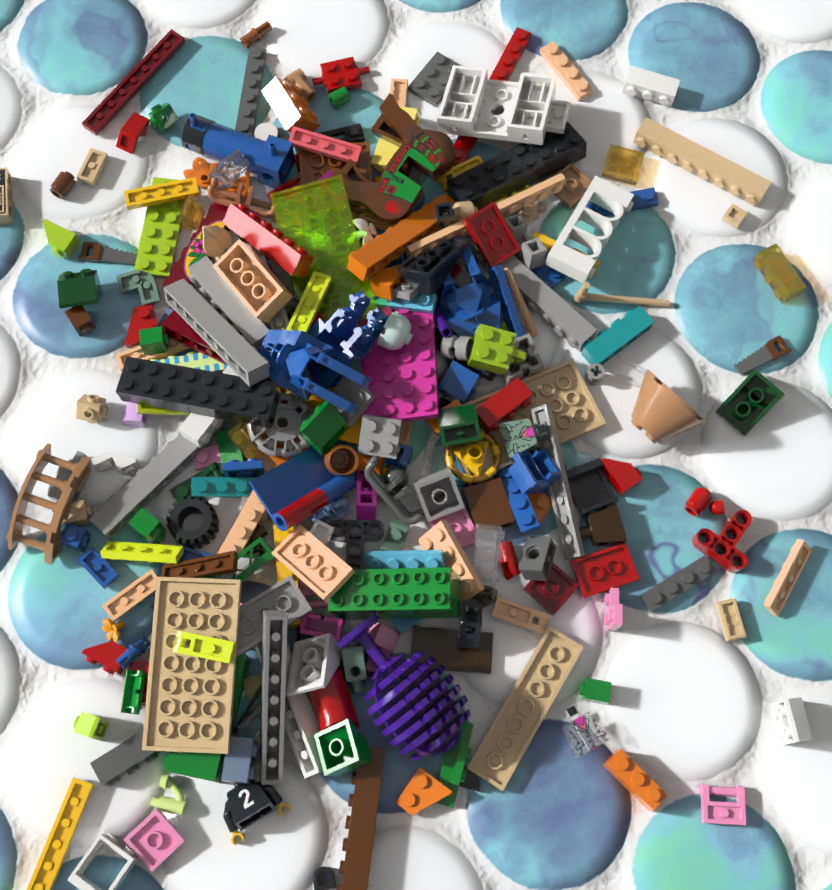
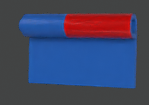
M310 447L250 481L249 484L275 525L281 531H286L356 487V477L353 474L335 476L325 466V455L322 456Z

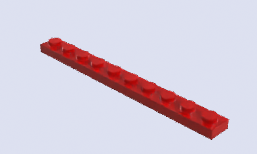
M516 28L489 79L509 81L532 38L531 32ZM461 135L457 137L454 143L456 153L454 166L467 160L478 137Z

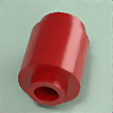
M704 487L695 488L685 502L686 506L684 509L695 517L702 514L712 500L710 491Z

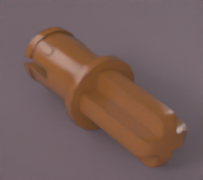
M266 21L256 29L252 28L249 33L240 38L241 43L247 48L253 42L260 41L261 36L269 32L272 26Z

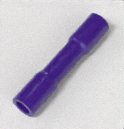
M436 304L434 319L437 322L438 329L443 337H450L452 329L446 321L441 307Z

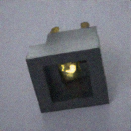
M452 202L436 204L435 208L439 227L446 228L455 224Z

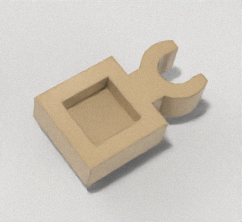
M537 200L533 205L526 208L523 207L514 214L519 213L529 225L539 218V213H544L547 210V205L540 207L539 204L542 200Z

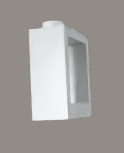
M109 832L107 835L99 834L68 878V881L80 890H103L86 878L83 873L104 843L128 860L108 890H117L139 858L134 855L135 852L129 846L125 845L122 847L118 844L119 839Z

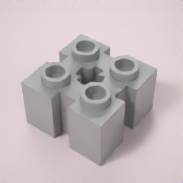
M530 333L515 339L514 346H517V350L526 352V357L523 363L516 361L513 364L510 363L508 371L502 374L506 385L517 377L522 380V376L530 377L543 371L544 364L539 353H533L535 344Z

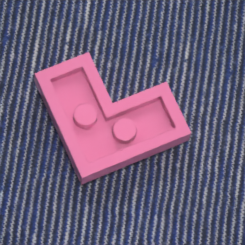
M610 588L604 597V604L607 605L604 625H607V631H616L623 625V604H619V588Z

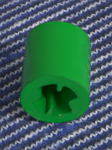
M345 87L328 94L329 101L334 109L351 101Z

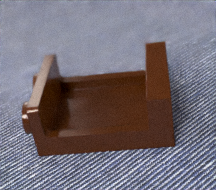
M491 477L483 483H470L465 486L466 488H463L462 493L466 498L478 536L514 526L515 518L501 478L495 479V477Z

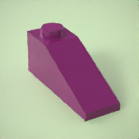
M357 469L356 520H376V490L367 481L365 472Z

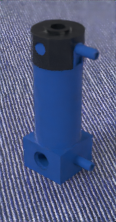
M195 113L189 115L183 129L181 141L185 149L223 162L229 159V154L232 155L236 151L227 163L257 174L259 183L272 188H277L286 182L295 164L293 143L270 134L267 140L264 141L218 124Z

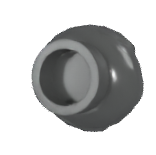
M392 464L386 465L381 470V473L385 475L384 482L386 485L399 475L404 477L403 481L391 490L393 492L402 489L409 481L407 473L402 469H396Z

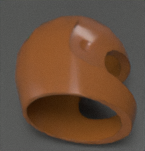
M335 444L327 450L324 463L326 468L335 476H347L353 474L358 469L360 457L354 448Z

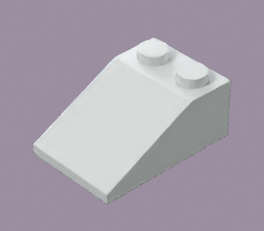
M331 633L294 643L286 693L288 696L327 686L340 664L342 649L336 645L338 641Z

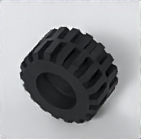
M191 495L187 496L188 499L185 500L182 497L180 498L181 502L178 504L174 502L172 504L174 508H170L168 511L170 516L166 517L168 522L166 524L167 529L178 544L180 543L182 546H188L192 549L195 546L203 548L202 544H210L209 540H214L216 537L215 532L218 533L219 531L218 515L211 503L209 504L205 498L202 500L200 496L193 498ZM191 514H201L204 516L203 524L199 529L195 531L183 530V522L186 517Z

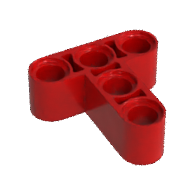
M739 510L729 519L719 535L707 528H703L693 536L692 544L696 549L727 571L737 573L747 566L748 559L744 553L735 548V545L751 524L752 516L746 510ZM737 517L742 518L744 524H740L737 521ZM726 532L732 533L734 539L728 538ZM699 535L704 536L707 540V543H703L700 540ZM716 547H720L723 550V555L717 553ZM733 559H737L740 566H735Z

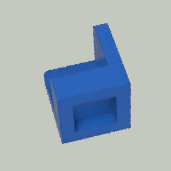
M399 443L400 450L397 459L386 458L385 463L392 464L406 471L413 455V448Z

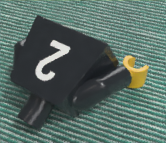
M250 779V784L233 783L235 788L227 792L228 800L225 802L223 818L229 832L233 834L231 838L232 844L237 845L235 836H241L244 842L245 834L242 831L277 810L275 806L279 807L278 812L282 817L285 816L281 813V808L287 806L291 811V807L282 802L283 798L272 785H261V781L256 782L254 779Z

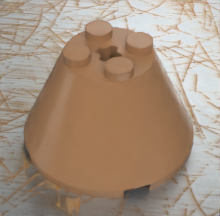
M647 370L645 372L631 414L633 418L631 422L640 431L642 429L647 431L645 435L654 444L657 441L662 442L696 428L706 422L651 371Z

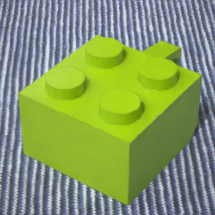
M479 324L475 330L467 366L497 374H505L509 369L510 363L513 364L514 361L524 362L526 352L517 350V346H514L517 333Z

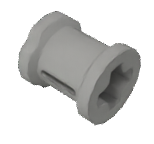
M598 363L591 364L585 375V380L589 385L596 386L604 376V367Z

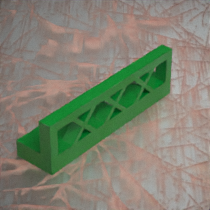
M261 536L238 554V559L241 557L250 558L249 564L243 569L237 568L239 572L237 574L236 572L233 573L231 579L242 580L243 582L274 557L272 554L274 550L267 545ZM261 543L266 551L259 556H252L253 547Z

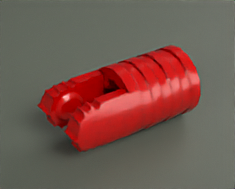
M506 541L497 544L495 547L505 579L510 580L521 573L513 542Z

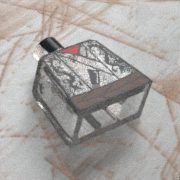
M236 150L221 159L208 176L210 179L216 177L218 185L222 189L231 187L249 166L250 162L239 150Z

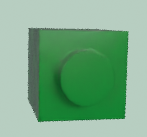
M162 326L139 330L140 346L145 356L167 352V345L170 344V339Z
M586 678L584 683L580 684L579 689L582 701L608 704L610 702L612 682Z

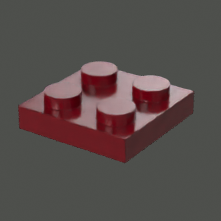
M552 562L548 581L530 580L523 590L554 616L580 585Z

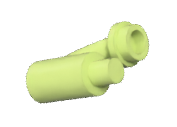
M163 774L159 787L163 788V790L169 788L175 795V798L161 796L160 798L152 797L150 806L158 807L161 812L183 816L187 805L184 793L170 779V774Z

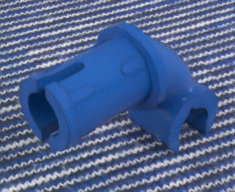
M145 636L132 645L129 644V648L116 659V662L122 665L123 669H126L138 656H141V653L144 654L147 648L151 647V642Z

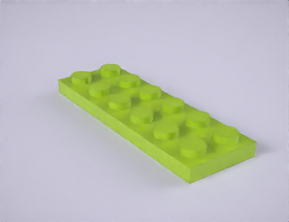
M153 177L152 185L177 181V179ZM187 199L147 206L134 270H142L150 273L154 278L165 279L170 275L175 261Z

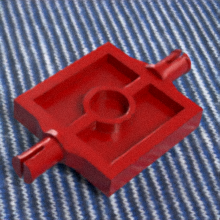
M354 57L320 64L322 77L312 78L313 86L324 84L329 94L342 87H345L347 90L362 87L360 75L370 74L369 66L358 68Z

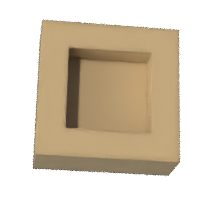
M732 203L721 220L737 229L748 212Z

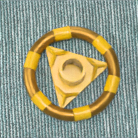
M480 431L481 438L486 442L456 449L454 447L446 448L445 460L447 467L461 481L468 483L484 482L497 473L500 467L501 451L499 445L492 436L484 431ZM488 444H490L494 454V462L492 467L485 474L481 475ZM452 453L476 476L460 472L454 464Z

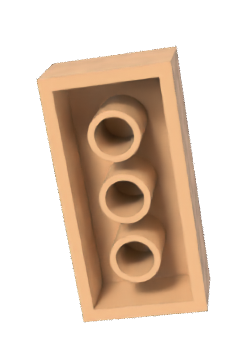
M240 239L213 265L215 270L253 315L265 323H268L293 298L292 294L253 249Z

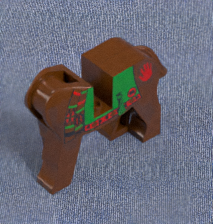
M389 93L379 107L381 115L371 128L373 135L399 147L385 167L380 182H372L366 179L359 172L355 162L349 159L342 171L336 168L326 183L329 189L351 204L360 205L372 211L373 213L362 212L358 218L367 221L368 225L373 223L376 231L387 230L389 227L397 225L401 219H406L412 212H416L425 196L422 187L408 178L412 170L411 167H414L436 182L451 171L456 160L454 144L450 137L443 132L420 128L412 117L400 108L394 95ZM353 224V228H354L355 230H359V229L356 227V225Z

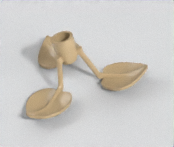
M203 226V249L214 262H217L227 252L225 249L231 245V235L227 230L218 226ZM250 244V247L259 257L264 255Z

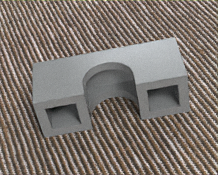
M517 213L504 218L522 249L516 255L529 270L544 265L547 248L538 237L532 240L529 239L527 233L528 224L522 216Z

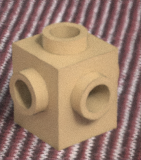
M84 394L77 401L76 419L85 420L88 423H99L108 414L106 398H101L95 394Z

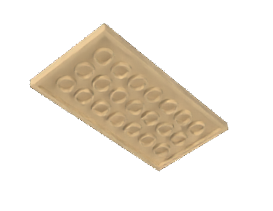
M572 359L521 380L533 393L531 404L525 409H519L511 420L508 421L506 419L502 422L529 418L534 426L531 409L544 404H550L560 445L606 425L605 419ZM503 388L462 405L475 403L476 408H478ZM500 428L495 432L493 430L490 431L488 434L495 439L501 451V464L498 469L500 471L514 464V462L509 458ZM472 443V444H467V445L456 446V447H454V449H456V448H461V447H465V446H469V445H473V444H477V443ZM488 444L481 475L485 474L494 462V454L490 444ZM456 457L464 474L476 476Z
M157 577L142 750L229 754L242 580ZM177 630L236 642L231 664L173 652L174 645L176 646L178 637H176ZM186 639L185 648H189L191 640Z

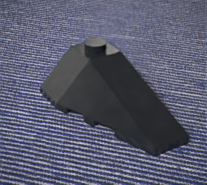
M452 236L436 244L435 249L429 251L426 249L421 252V256L417 258L412 256L406 259L397 267V271L415 291L432 295L446 280L469 244V239Z

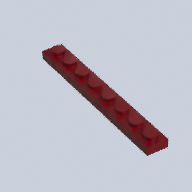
M171 29L82 122V126L97 136L186 42L185 38Z

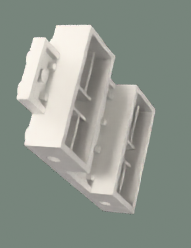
M453 65L437 116L438 131L445 134L543 145L546 132L564 134L570 102L554 100L556 95V76L521 73L519 82L488 79L487 69ZM496 107H502L504 111L500 115L491 113Z

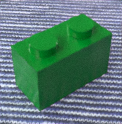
M143 508L128 522L140 536L151 544H160L166 537L167 530L161 522Z

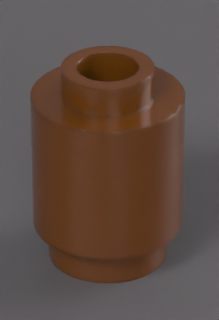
M67 171L60 172L51 184L50 192L59 199L66 197L76 183L75 177Z

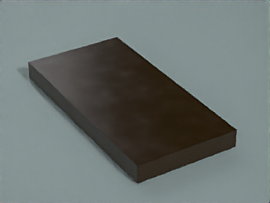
M413 626L411 656L418 650L425 653L417 660L420 663L433 656L436 661L429 669H435L442 664L446 671L491 674L493 633L481 632L479 649L458 647L459 630Z

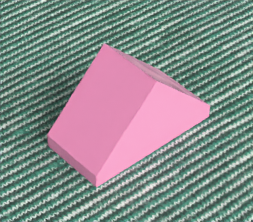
M376 623L368 630V634L379 648L391 650L393 654L400 637L399 633L381 623Z

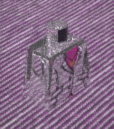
M575 705L564 711L570 723L562 728L574 759L611 739L610 735L590 711L581 716Z

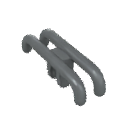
M373 456L368 461L364 470L367 481L402 522L409 525L419 523L423 519L424 511L419 509L415 512H410L399 500L412 488L411 485H405L402 489L393 493L391 490L397 484H400L404 477L399 475L386 485L374 470L379 462V458Z

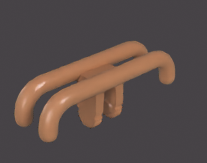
M216 177L211 179V185L208 186L207 193L209 198L217 204L229 207L230 203L239 204L241 202L248 205L249 210L259 213L260 217L272 218L279 210L281 204L280 197H276L273 203H267L253 198L255 186L251 185L248 190V196L242 195L243 182H239L237 193L220 188ZM216 194H218V195H220V196H223V197H227V198L233 199V200H235V201H232V200H229V199H225V198L219 197V196H217ZM250 205H253V206H256V207H259V208H262V209L270 210V211H264V210H261V209H258V208H255V207H251Z

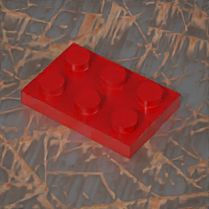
M495 201L462 220L490 269L522 250Z
M626 542L572 559L569 562L577 584L580 585L579 589L583 599L609 591L610 588H618L640 580Z

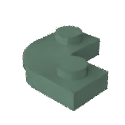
M133 270L116 276L121 294L139 290L142 305L155 304L162 301L157 281L150 273L142 270Z

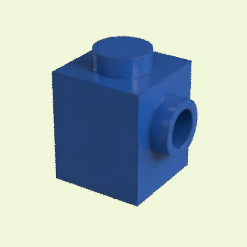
M66 523L59 542L67 548L84 553L85 548L90 542L91 534L85 528Z

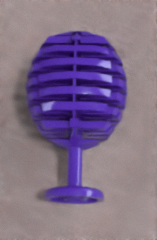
M375 612L336 644L340 649H345L354 641H358L378 666L372 680L375 679L374 688L364 695L366 702L374 696L376 701L367 709V712L371 716L379 710L380 715L373 722L376 727L385 722L386 727L382 729L381 733L384 737L391 733L395 735L389 741L393 747L401 742L404 743L398 751L401 755H405L411 750H416L417 752L410 757L415 761L426 754L431 756L442 755L458 743L464 730L462 732L459 731V728L471 716L470 709L462 714H458V711L468 700L463 695L454 701V697L461 691V687L459 684H456L448 689L447 686L454 678L451 674H448L443 679L439 677L446 669L442 664L433 671L429 669L436 661L433 656L423 663L417 662L425 654L418 650L408 659L400 658L404 654L388 659L368 634V630L379 620V616Z

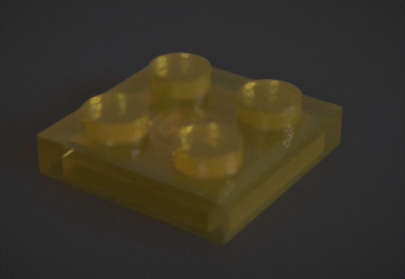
M610 144L602 177L636 186L644 152Z

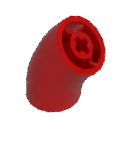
M339 665L325 688L308 692L320 731L346 719H351L354 725L359 728L355 707Z

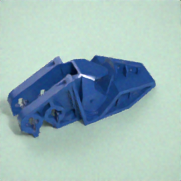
M467 245L461 257L464 260L471 284L456 289L455 282L449 273L442 284L443 288L439 304L446 321L452 329V335H457L458 338L460 336H470L474 339L475 330L479 324L501 329L503 313L501 303L494 292L491 282L479 270L471 249Z
M359 291L354 295L351 294L349 296L351 298L350 306L343 309L338 308L327 322L319 318L307 333L335 348L336 350L331 358L348 367L356 358H366L388 319L382 310L376 308L367 314V319L369 320L367 325L362 328L356 327L370 304V298L363 291ZM314 359L307 363L311 379L326 389L337 386L343 377L340 373L315 362Z
M269 330L258 350V353L269 361V377L272 381L307 401L313 393L350 414H353L355 409L357 410L359 407L320 386L317 382L304 377L303 370L307 363L313 359L315 362L340 373L367 389L370 386V378L331 358L336 350L335 348L304 331Z

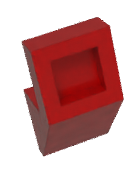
M133 112L120 130L116 147L134 154L139 137L146 136L149 119Z

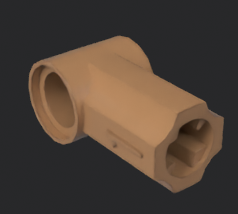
M300 68L284 77L290 84H295L299 87L301 96L308 103L312 102L317 96L316 90L307 81L306 75Z

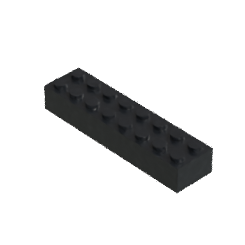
M567 121L564 134L546 132L543 145L521 143L447 180L448 196L456 202L471 201L480 210L493 201L497 202L504 197L507 198L513 192L524 189L526 185L530 186L562 170L568 164H574L585 158L587 142Z
M128 356L116 389L120 399L125 402L268 428L273 426L281 397L279 384L262 380L249 387L239 376Z

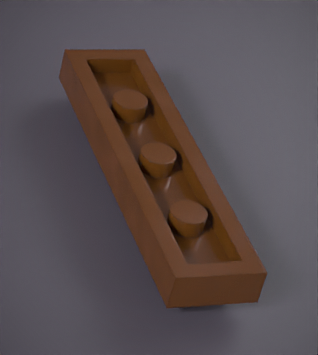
M234 550L181 561L177 564L162 565L161 577L210 578L237 572L238 553Z

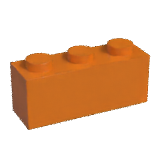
M622 749L616 750L603 764L648 811H654L668 796Z

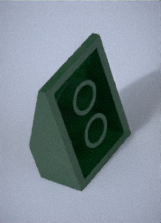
M754 369L716 412L742 435L746 436L775 407L785 394Z

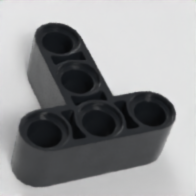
M335 519L328 523L332 527L341 528V532L333 534L330 539L333 541H346V564L350 567L357 565L360 569H364L365 542L382 540L384 537V525L379 520ZM354 527L361 529L359 534H352L350 531ZM374 527H378L381 530V532L377 535H374L370 532V530ZM353 546H358L361 550L359 553L353 554L350 552V549Z

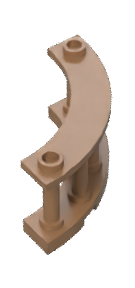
M47 443L43 450L38 451L36 460L25 478L13 510L10 528L6 536L8 549L12 550L20 542L42 550L45 554L44 562L53 564L62 552V543L59 540L64 531L61 530L63 519H68L73 506V502H70L74 492L80 491L83 483L91 473V458L83 456L79 463L66 461L51 455V444ZM51 463L71 470L72 474L68 480L62 481L42 474L46 465ZM37 480L60 488L62 493L59 500L52 502L33 495L32 491ZM28 502L52 510L54 514L51 523L46 524L25 516ZM23 524L45 531V534H47L46 543L22 535Z

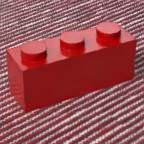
M517 377L476 408L479 425L487 434L492 430L495 432L499 429L498 424L506 419L508 421L511 420L519 409H525L531 404L533 393Z

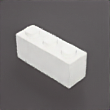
M630 66L622 93L671 107L680 80Z

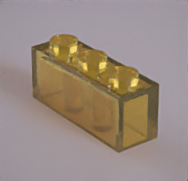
M777 244L757 253L753 259L754 265L762 273L765 282L770 285L775 297L782 304L802 294L806 286Z

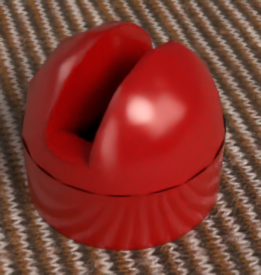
M717 499L710 503L709 510L712 514L722 515L725 513L722 499Z

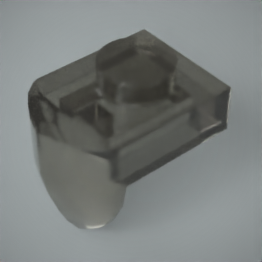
M483 585L485 589L472 598L482 603V610L497 600L498 590L493 586Z

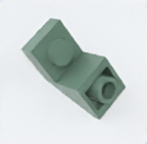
M391 518L380 551H401L410 525Z

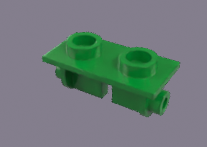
M126 670L121 713L139 715L140 710H142V693L145 678H147L145 671Z

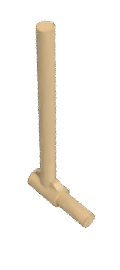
M584 282L574 297V302L578 305L584 301L669 307L670 300L591 294L587 292L590 288L589 282Z

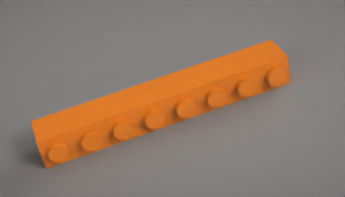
M446 193L435 197L432 202L424 204L421 209L412 212L406 219H401L397 225L389 227L386 232L377 235L371 242H366L357 251H352L348 256L347 269L364 282L405 254L408 245L440 230L435 205L452 202L453 207L456 201Z

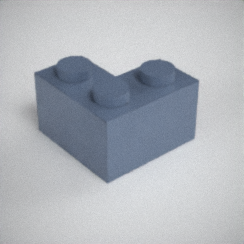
M231 736L230 752L225 754L222 781L250 784V779H254L255 766H252V764H255V760L259 759L260 746H258L256 740L253 738Z

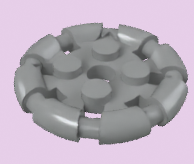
M281 392L272 428L247 424V431L251 441L258 445V449L261 452L272 457L277 455L289 458L302 453L301 450L308 448L310 444L304 439L300 428L302 422L314 414L312 407L305 403V399L292 392ZM280 401H288V405L280 404ZM300 407L303 412L298 414L295 409ZM284 419L288 425L285 428H281L277 425V421ZM264 433L266 438H268L265 441L260 437ZM296 437L300 439V442L298 444L294 442ZM284 443V448H276V444Z

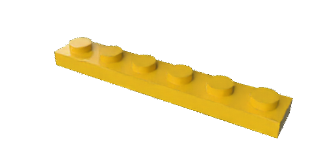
M73 777L26 890H52L95 784Z

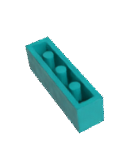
M638 306L636 309L631 308L625 313L624 318L621 320L619 318L616 319L609 329L601 330L597 334V338L588 340L583 345L584 348L581 355L590 365L594 363L604 365L649 331L655 321L641 306Z

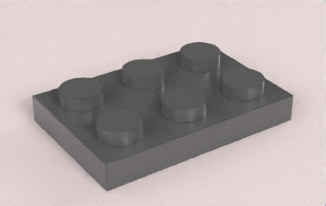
M437 51L409 84L408 91L436 108L443 100L453 65H461Z

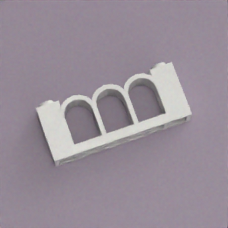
M595 175L550 250L545 265L581 283L586 282L587 278L591 279L596 270L593 267L597 263L602 248L608 244L612 230L618 226L621 217L623 218L626 211L630 212L632 209L634 194ZM592 202L610 211L615 217H604L587 207ZM581 220L601 230L604 236L592 235L576 226ZM570 238L588 247L594 254H581L565 246Z

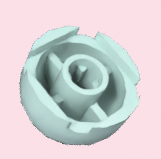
M396 311L392 312L383 327L385 328L383 334L380 333L377 345L389 350H398L404 344L408 345L413 337L410 334V321L404 315Z

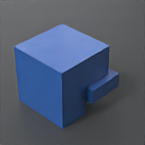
M453 360L444 377L438 383V391L454 400L458 399L461 404H464L474 399L478 392L476 388L483 377Z
M536 450L533 454L531 452H517L513 456L514 464L508 469L523 495L544 493L562 475L547 450Z

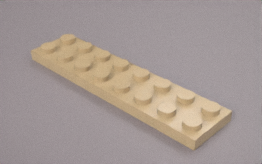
M548 626L467 767L468 770L499 790H504L584 648L582 645Z

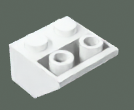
M802 697L784 699L771 704V715L776 720L778 727L776 734L782 745L813 739Z

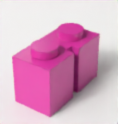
M308 613L302 617L299 633L315 636L331 633L335 639L341 640L346 619L329 616L324 618L323 615Z

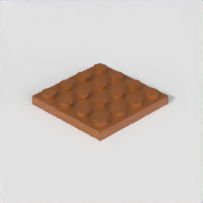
M369 142L352 143L362 146L356 166L366 179L372 181ZM298 148L303 214L334 213V210L349 212L370 211L363 206L351 204L350 202L343 208L317 185V181L327 171L330 170L334 173L336 168L342 171L347 162Z

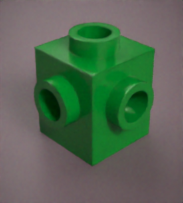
M168 103L157 104L151 108L152 112L148 113L150 117L149 122L152 127L161 131L171 129L173 127L172 124L179 120Z

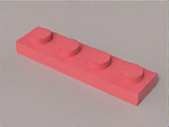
M293 126L289 142L293 143V147L348 162L351 159L356 165L362 151V146Z

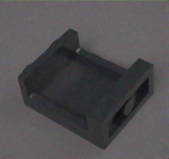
M600 458L566 471L572 500L581 518L612 507L619 501L618 496H614L601 469L603 463Z

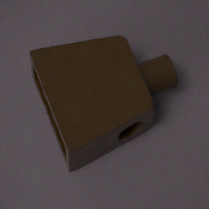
M617 505L588 516L586 526L579 528L581 539L590 538L591 544L594 547L616 546L627 541Z

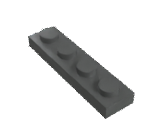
M704 555L639 597L649 612L652 613L717 571L707 556Z

